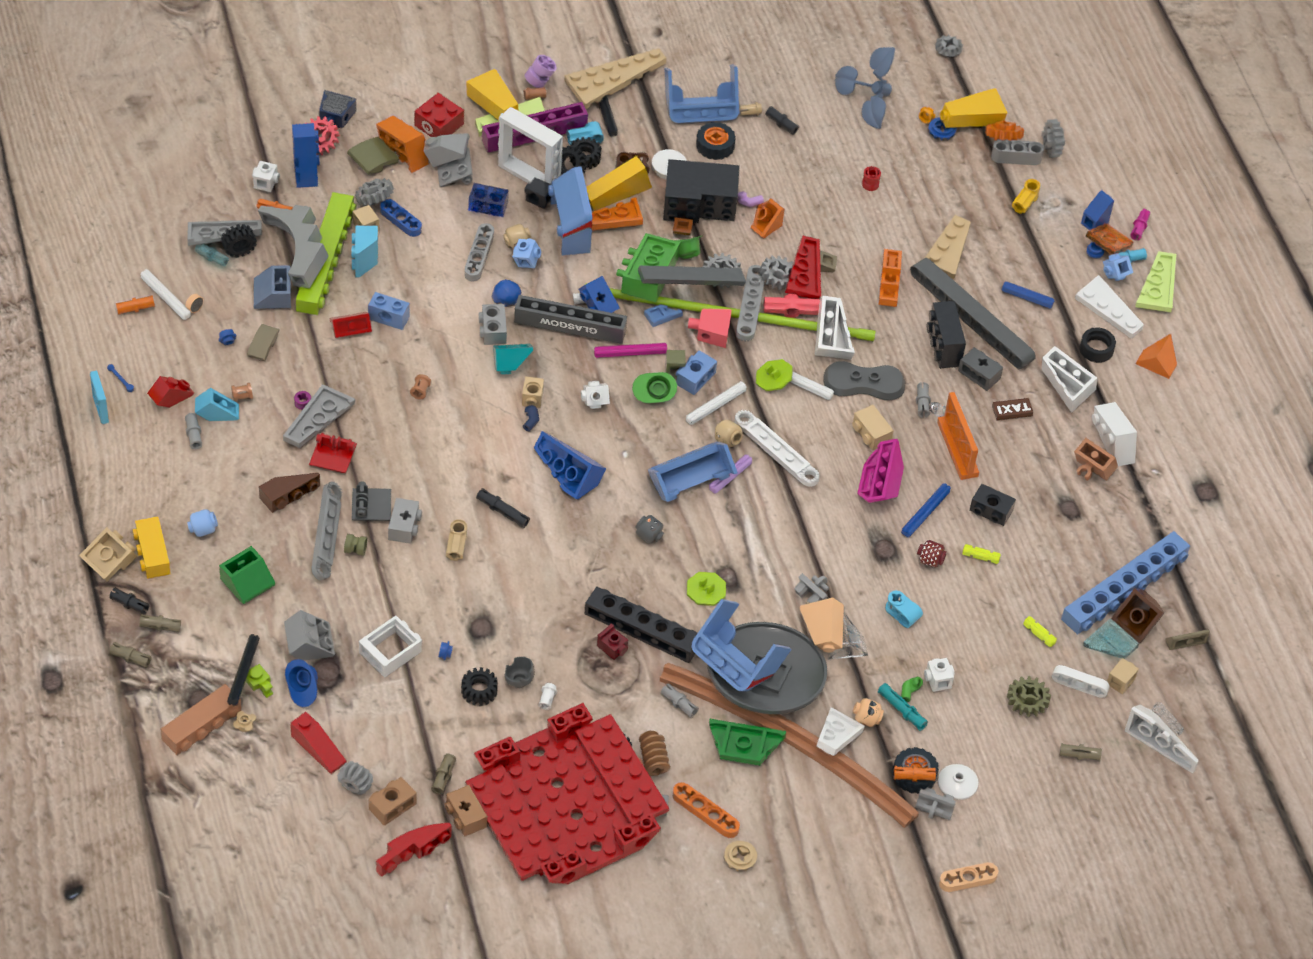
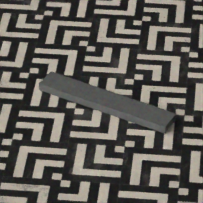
M640 265L638 268L642 283L744 286L746 283L741 268Z

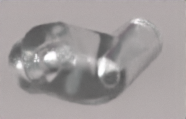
M931 402L929 410L936 416L942 417L945 415L946 406L938 402Z

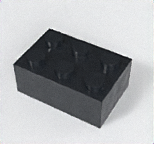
M955 301L934 302L932 310H929V322L926 324L927 333L931 335V347H934L935 350L934 360L935 362L938 361L939 369L959 367L960 359L964 356L966 341Z

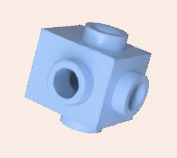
M529 238L519 239L514 247L512 257L518 267L535 268L538 258L541 256V249L536 240Z
M1116 253L1108 256L1109 259L1103 261L1104 273L1107 278L1119 281L1133 273L1129 256H1122Z

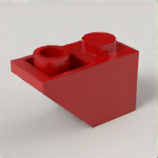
M159 376L147 394L158 406L170 408L193 396L194 392L190 388V384L184 379L178 380L172 377Z

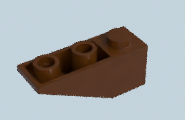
M309 473L274 477L259 486V498L274 513L320 487V474Z

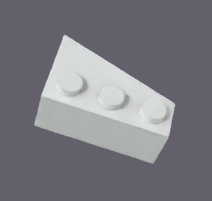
M822 296L818 311L815 355L851 360L855 352L852 347L850 332L847 328L841 298Z
M1116 402L1094 406L1092 422L1097 428L1106 451L1116 457L1118 466L1135 463L1137 431Z

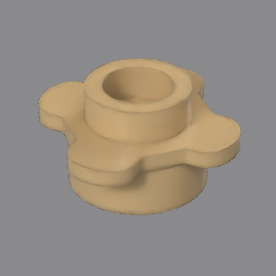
M243 711L238 712L237 719L233 722L234 728L242 732L251 731L253 729V722L256 721V715H249Z

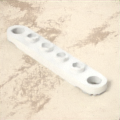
M741 410L736 413L735 423L741 427L742 431L803 485L812 487L819 482L820 475L818 470H815L807 460L760 419L752 415L750 411ZM745 417L748 418L749 421H745L744 423V421H740V418ZM813 475L815 478L808 480L805 476Z

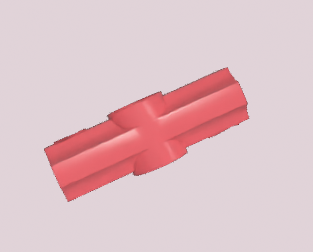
M787 294L784 298L764 297L763 311L764 313L784 314L785 317L796 318L800 314L818 315L820 300L799 298L796 294Z

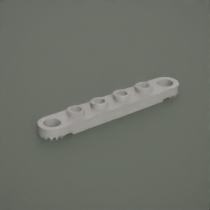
M760 265L749 267L736 330V337L745 342L746 340L754 339L765 282V280L761 279V274H754L755 272H760Z
M333 481L323 487L312 561V573L320 581L325 580L331 575L341 508L342 491L340 490L342 489L339 488L340 485Z

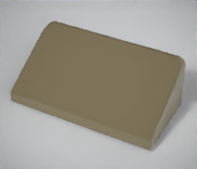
M1208 629L1168 637L1165 640L1169 650L1205 644L1210 631Z

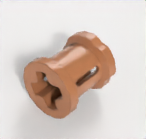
M423 374L417 375L415 377V384L410 389L411 396L419 400L424 399L427 395L426 390L431 385V379Z
M250 382L243 386H231L233 401L237 402V400L246 398L253 399Z

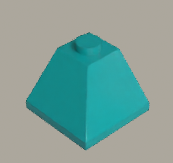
M531 344L493 345L495 370L500 371V374H511V371L516 370L533 352V346Z

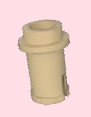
M755 102V104L740 105L741 110L747 109V111H740L741 116L753 114L759 116V114H762L761 103Z

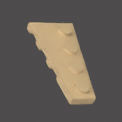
M954 215L925 256V258L930 259L952 279H955L971 224L970 221Z

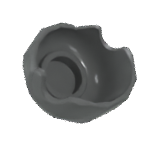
M515 657L512 665H506L504 677L507 683L516 688L530 684L535 675L532 660L527 657Z

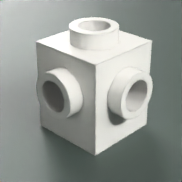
M259 162L252 173L254 188L268 192L272 191L274 184L278 183L280 178L276 164Z
M590 381L588 385H583L584 390H581L582 402L585 401V405L590 406L591 409L601 408L603 404H610L609 388L606 383L599 384V381Z
M936 658L928 661L927 668L924 670L925 680L929 681L932 692L952 688L954 668L952 665H949L947 658Z

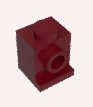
M610 624L598 634L597 647L615 660L618 656H623L627 652L628 639L618 632L613 624Z

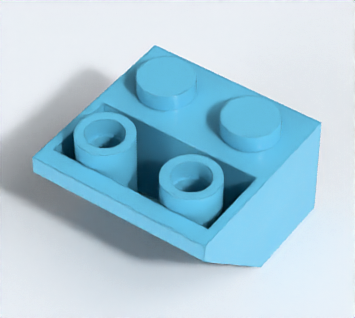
M356 226L355 233H352V244L355 245H352L351 258H355L352 259V270H355V278L361 277L378 264V226Z

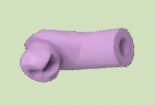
M744 191L738 193L737 201L742 205L753 207L764 203L762 195L749 198Z

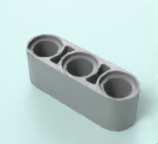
M1000 139L996 140L993 144L991 158L997 163L1038 165L1042 161L1044 146L1039 142Z

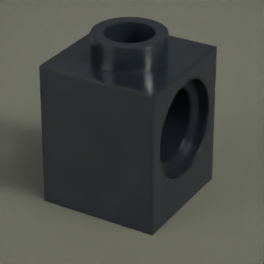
M534 177L531 183H528L525 187L526 201L545 209L550 202L551 196L548 193V185L551 184Z

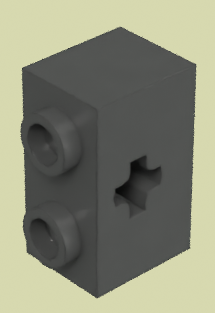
M974 347L960 359L958 371L988 391L1001 379L1003 366Z

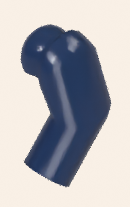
M534 405L525 408L529 419L523 424V428L528 432L540 420L538 409Z

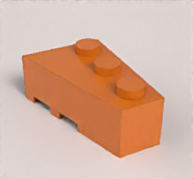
M394 115L376 124L379 138L393 152L400 156L399 160L402 163L406 162L409 165L408 170L411 173L429 165L428 158L424 153L425 136L423 133Z

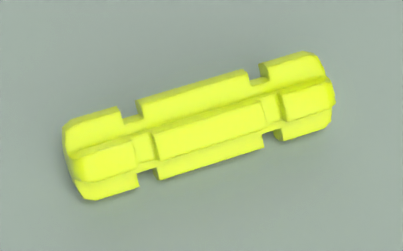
M968 544L964 545L963 555L969 557L973 555V558L991 560V563L995 564L999 563L1000 553L995 551L991 553V550L976 546L972 548L973 546Z
M1028 616L1024 620L1023 625L1027 629H1031V632L1041 641H1045L1044 643L1048 647L1055 645L1057 638L1052 634L1049 635L1050 632L1040 623H1035L1036 620Z

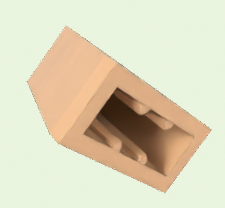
M832 597L801 605L800 611L814 644L827 653L841 649L843 645L844 604Z

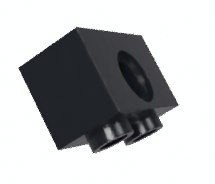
M981 483L972 498L969 511L1004 526L1014 510L1016 499Z

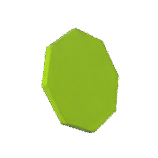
M783 359L767 361L756 371V385L766 392L783 389L792 380V365Z
M698 572L687 580V596L697 605L715 606L721 599L726 597V582L716 573Z

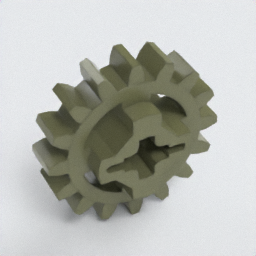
M1021 676L1019 681L1013 680V684L1009 685L1007 693L1008 704L1014 705L1013 711L1020 710L1019 715L1025 712L1027 717H1030L1031 713L1038 716L1039 711L1044 713L1045 708L1049 707L1051 699L1050 689L1044 688L1045 682L1038 683V678L1031 680V676H1028L1027 680H1025Z

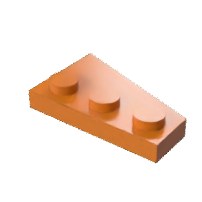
M636 197L631 198L628 203L619 202L616 204V207L610 209L605 207L592 212V230L643 225V217Z

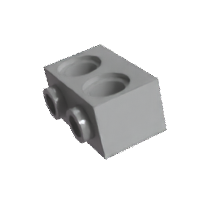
M483 304L482 312H479V323H483V326H480V338L484 337V345L506 344L505 304Z

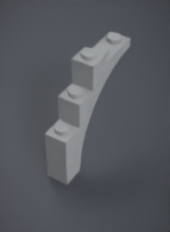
M295 205L292 210L260 206L258 212L264 224L273 225L286 231L295 240V256L288 272L293 285L310 288L328 258V253L323 243H320L322 236L317 225H314L316 218L311 207Z

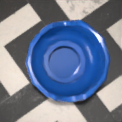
M505 279L495 285L491 297L494 303H502L507 307L508 305H515L518 296L522 292L518 284Z

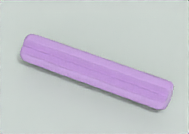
M747 454L734 463L738 473H730V477L724 480L716 478L709 484V490L714 494L719 492L752 464V458Z

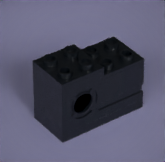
M668 159L663 220L673 222L676 217L693 220V223L698 224L699 218L735 221L740 165Z

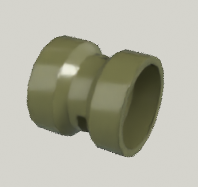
M347 534L344 553L351 554L354 552L357 555L364 556L368 538Z

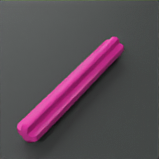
M667 344L594 347V356L600 358L666 354Z

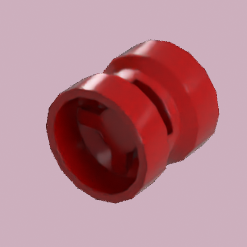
M869 166L864 169L862 187L865 190L875 191L879 188L881 178L879 168Z

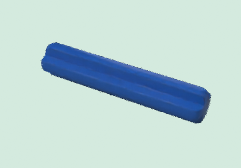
M1005 281L1002 286L1003 292L1047 308L1053 307L1054 298Z

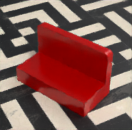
M368 312L330 318L335 338L372 332Z

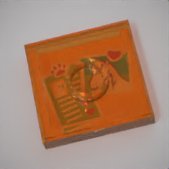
M1107 223L1089 230L1086 234L1088 239L1110 254L1121 253L1131 248L1134 243Z

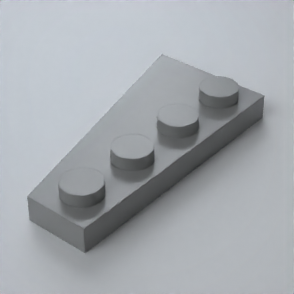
M322 384L285 432L283 441L298 448L302 447L355 404V399Z

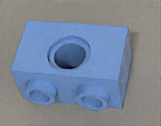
M375 292L368 304L370 320L403 330L410 318V303Z
M699 350L695 355L689 357L685 367H680L677 370V385L695 395L716 373L717 361Z

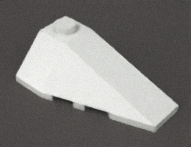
M1141 704L1134 706L1131 709L1125 732L1189 772L1194 773L1199 761L1194 754L1151 709L1145 708Z

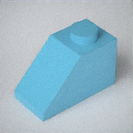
M209 388L195 398V413L208 421H236L239 419V404L216 390Z

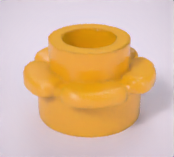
M931 107L921 108L919 119L923 123H929L935 119L936 115Z

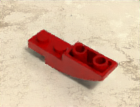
M450 823L427 825L396 837L387 843V853L376 860V872L382 877L386 873L393 872L403 861L406 862L411 859L413 854L419 859L425 855H430L441 843L445 844L452 836V825Z

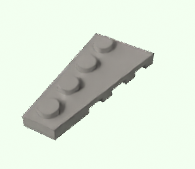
M261 220L188 222V246L221 241L222 234L226 233L225 230H231V226L235 228L236 224L240 226L242 224L249 225L255 236L262 235Z

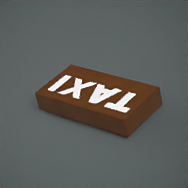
M1029 398L997 401L992 404L996 420L1031 417L1034 413Z

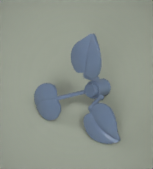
M894 47L878 48L874 50L870 57V67L874 69L873 74L880 81H876L873 84L857 81L858 71L852 66L840 68L835 75L836 88L842 95L852 93L855 84L871 87L876 95L871 97V101L864 102L862 117L867 124L881 129L886 112V104L882 98L883 96H889L892 91L891 84L887 83L882 77L891 68L895 55Z

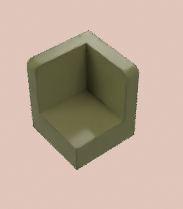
M685 350L666 351V373L670 374V369L678 370L680 367H685Z

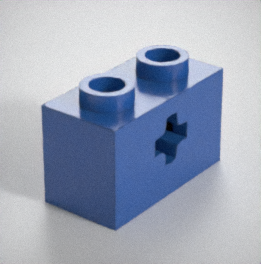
M603 276L578 289L581 299L587 304L589 309L610 313L620 309Z

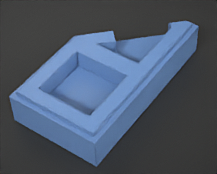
M660 304L644 310V316L651 326L655 327L683 316V311L680 309L667 308L668 306Z

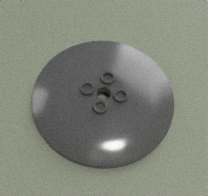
M750 622L735 626L736 634L731 641V644L755 665L766 656L773 644L790 647L792 650L776 673L769 679L747 692L738 691L707 664L712 683L726 699L746 710L763 714H785L808 706L821 694L827 679L825 658L814 642L803 633L791 627L772 622Z

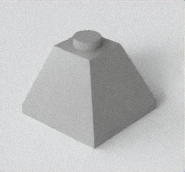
M464 133L431 137L426 140L424 153L433 167L464 158L470 135Z

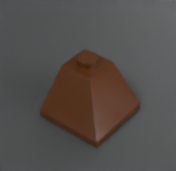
M1134 588L1111 619L1141 644L1164 615V612L1158 602L1146 591Z

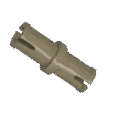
M141 614L139 627L179 633L181 620L164 618L162 615L157 617Z
M116 642L111 645L109 651L111 655L125 659V662H133L145 668L150 665L152 658L150 655L136 651V648H128Z
M1061 743L1060 756L1076 757L1078 760H1082V758L1101 760L1102 748L1084 747V744L1076 746Z
M445 754L440 768L436 770V779L431 787V790L436 794L441 795L444 793L446 784L452 777L451 771L457 760L452 754Z

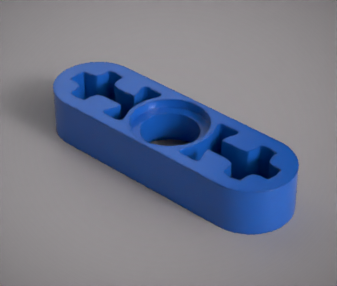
M386 199L380 203V213L411 237L421 234V221L391 199ZM404 216L406 218L404 220H398L396 217Z

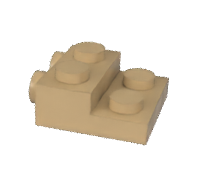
M107 527L79 555L107 582L120 568L125 570L137 557L134 553L136 549L128 541L124 544L121 541L124 537L116 530L112 532Z

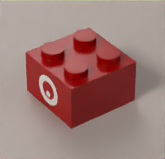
M439 92L414 111V126L430 137L451 135L464 125V109Z

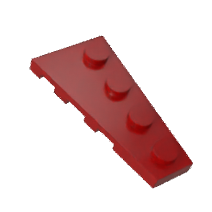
M802 236L785 293L796 294L810 299L821 298L820 239Z

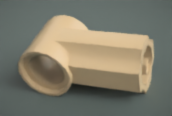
M456 519L450 524L446 557L450 560L458 561L463 559L467 539V523L464 520Z

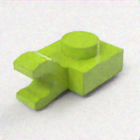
M258 664L249 669L246 682L252 690L260 689L266 698L273 695L271 690L273 686L270 683L271 677L264 668Z

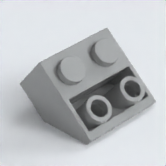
M299 610L284 621L289 655L304 661L333 657L335 655L329 622L302 610Z

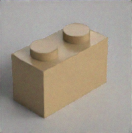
M874 405L854 413L853 428L856 432H859L864 443L869 445L872 450L877 449L880 442L892 440L894 430Z

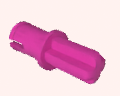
M1145 208L1140 211L1138 218L1134 221V227L1130 233V237L1133 240H1136V238L1140 240L1143 231L1148 226L1147 221L1150 211Z

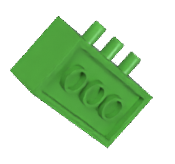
M645 233L637 249L631 247L628 249V254L633 255V258L631 260L623 258L622 265L628 266L626 271L618 269L616 272L617 276L623 277L621 293L656 302L665 284L642 283L638 268L640 265L675 266L679 258L680 242Z

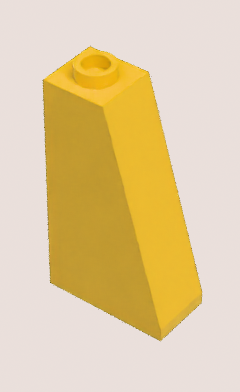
M496 69L466 81L467 96L497 120H499L501 113H504L510 107L518 111L517 101Z
M996 88L946 102L940 112V119L943 121L945 128L986 126L1002 120L1005 121L1007 116V110Z
M635 156L588 185L586 189L590 206L596 211L652 188L645 166Z

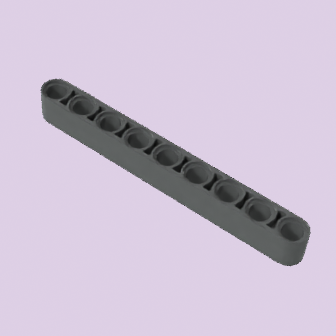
M924 258L910 267L911 275L941 302L955 301L959 318L1017 369H1022L1036 359V355L1031 347L930 259Z

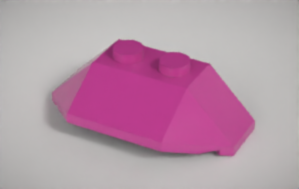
M898 439L880 442L877 446L878 448L864 463L857 494L868 503L898 497L904 470Z

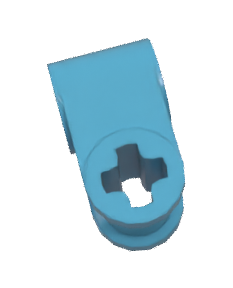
M895 590L889 593L885 609L902 626L909 628L923 616L920 606L912 602L901 591Z

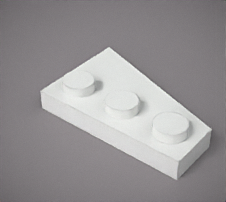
M831 707L817 747L825 753L834 756L863 732L865 726Z

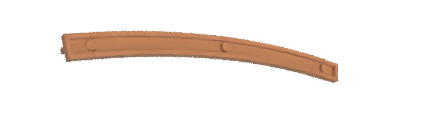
M671 663L664 665L660 682L669 683L671 686L712 703L755 726L786 731L784 742L847 782L895 819L902 827H907L919 816V812L906 800L839 751L833 756L818 748L819 737L780 714L757 713L739 707L726 699L716 689L710 679Z

